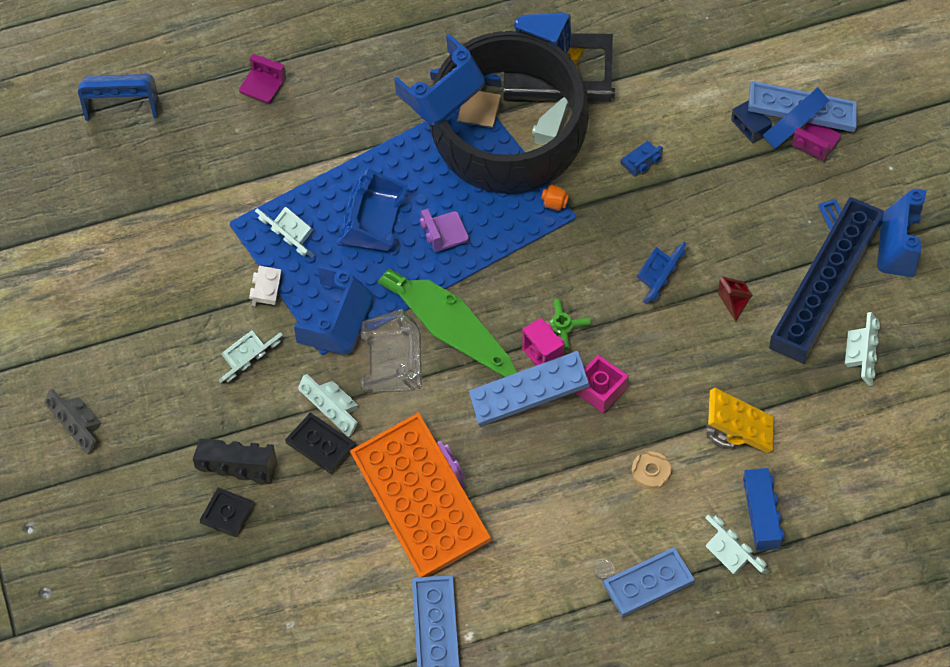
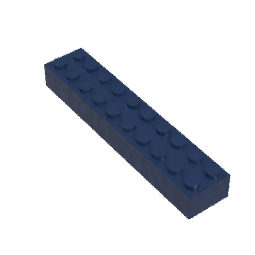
M849 197L771 336L769 349L805 364L882 223L884 210Z

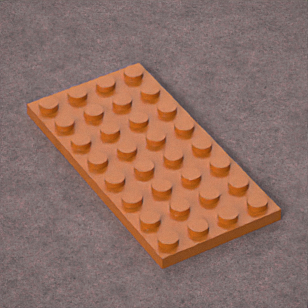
M419 412L350 450L419 577H428L492 541Z

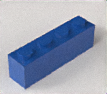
M768 468L744 470L743 484L756 551L779 549L781 541L784 540V530L779 527L781 515L779 510L776 511L777 494L773 493L772 487H774L773 475L769 474Z

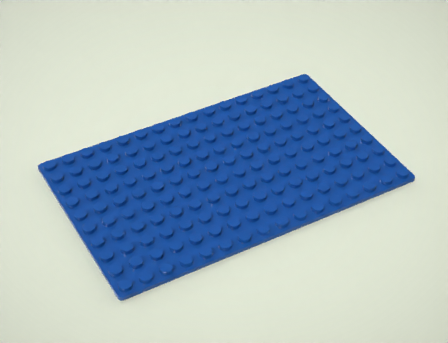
M460 108L446 119L451 129L459 138L479 150L502 155L525 153L497 117L494 128L459 123L457 120ZM424 121L257 207L273 220L287 207L314 229L302 244L315 255L313 258L309 255L305 257L296 251L298 248L296 245L293 244L291 246L283 240L285 237L283 234H276L270 229L272 227L271 224L268 223L266 225L259 220L258 217L260 215L255 212L257 208L230 221V227L258 267L264 266L281 269L277 294L300 325L314 328L316 321L320 318L327 317L333 319L345 291L321 285L319 265L351 273L372 292L373 302L359 335L361 336L410 309L399 295L378 284V280L388 268L408 280H430L440 287L448 289L574 221L576 215L567 204L565 209L562 208L560 211L544 207V200L541 199L543 190L548 189L551 185L550 183L527 192L504 194L486 191L465 182L445 163L444 158L441 157L435 146L430 125ZM368 168L408 186L406 191L408 194L407 200L398 207L391 232L394 234L396 242L394 247L388 251L346 245L339 242L352 190L358 179ZM428 209L432 218L456 211L468 234V242L434 252L431 244H428L426 240L425 230L421 229L419 223L421 211ZM316 348L321 355L331 352Z

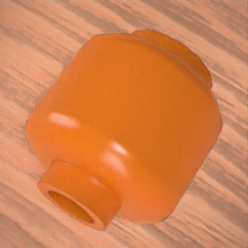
M551 184L548 189L543 190L541 199L544 200V207L560 211L562 208L565 209L569 194H567L565 188Z

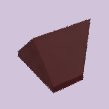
M723 276L720 278L718 295L735 322H737L753 295L744 281Z

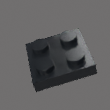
M218 487L200 518V524L237 537L254 506V501Z

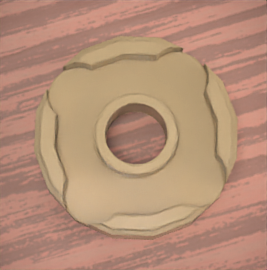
M650 451L636 457L633 461L631 473L639 486L653 490L667 484L672 468L664 455ZM654 467L657 471L655 473H648L646 469Z

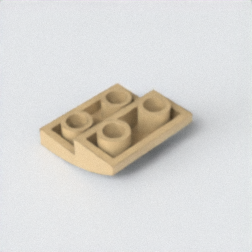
M482 91L477 92L460 107L457 121L459 123L494 128L501 95Z

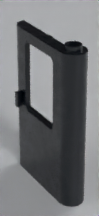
M571 33L570 48L605 50L604 80L583 81L586 87L588 102H611V98L615 99V88H612L613 34ZM504 72L503 100L560 101L564 97L556 87L540 77L523 72Z

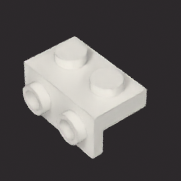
M259 266L258 273L254 272L252 283L255 284V288H251L249 299H252L253 307L256 306V302L275 305L281 269Z

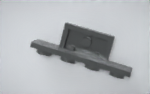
M50 389L44 402L45 405L86 454H90L96 440L89 431L98 429L100 421L79 397L63 401L54 389Z

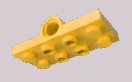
M717 388L710 390L708 425L726 433L727 442L730 444L741 445L747 443L765 453L773 451L774 416Z

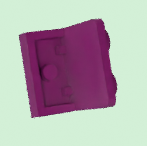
M252 54L250 57L251 71L240 85L239 92L264 103H270L286 80L285 67L279 62L266 59L264 56Z
M807 123L803 129L797 128L794 132L792 146L825 161L840 140L841 135L825 126Z

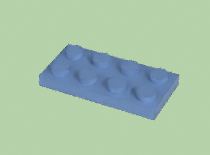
M675 547L604 580L603 586L623 618L694 584L695 579Z

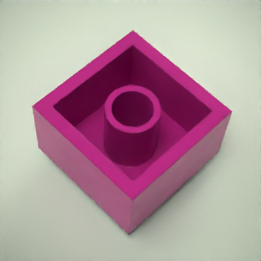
M542 318L522 329V350L536 366L564 356L565 344L560 336H556L552 326L548 322L545 323Z
M597 355L585 367L590 387L574 393L604 413L628 388L629 376L600 355Z

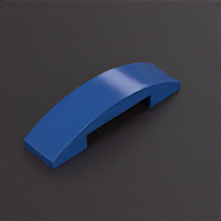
M817 87L762 136L775 149L791 136L797 128H800L825 106L829 99Z

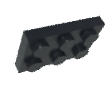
M311 412L285 439L287 445L330 474L351 453L350 450L356 447L354 441Z

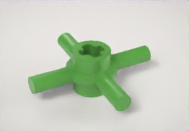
M555 299L553 302L556 315L549 324L552 326L556 336H560L565 344L564 351L570 350L568 334L572 331L573 327L591 325L590 317L572 320L568 314L563 313L561 300Z

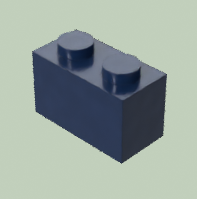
M748 100L732 109L731 121L754 144L764 138L762 135L771 128L772 122L764 114L748 111Z

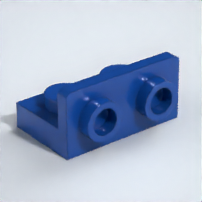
M647 140L623 157L620 164L636 177L640 173L646 172L654 163L660 162L663 147L658 146L656 148Z

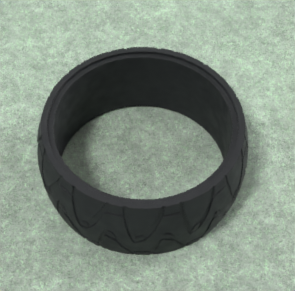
M521 31L492 32L462 44L472 55L483 76L499 72H523L540 77L551 83L563 94L571 107L572 114L562 131L547 144L529 152L512 155L488 153L467 144L455 134L446 119L439 125L429 124L435 146L441 157L444 158L445 163L465 182L486 191H494L495 193L531 191V189L540 188L558 178L576 158L584 142L588 127L589 104L586 87L574 62L558 46L551 45L547 40ZM451 54L441 65L432 87L457 67L452 60Z

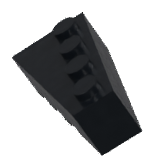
M199 439L193 456L194 466L199 471L215 472L221 476H234L240 480H253L259 484H271L277 467L275 449L272 444H267L266 447H259L258 443L243 446L240 442L236 441L226 444L223 440Z

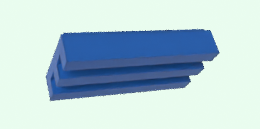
M836 199L818 205L830 231L833 224L825 207H827L835 224L837 219L830 205H834L839 216L841 208Z

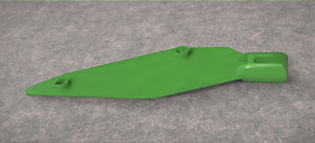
M390 268L378 280V284L399 295L433 336L504 377L517 373L508 354L461 298L430 280H408Z

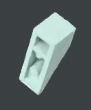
M565 97L540 117L538 124L533 126L532 136H534V143L545 145L561 132L569 109V103Z

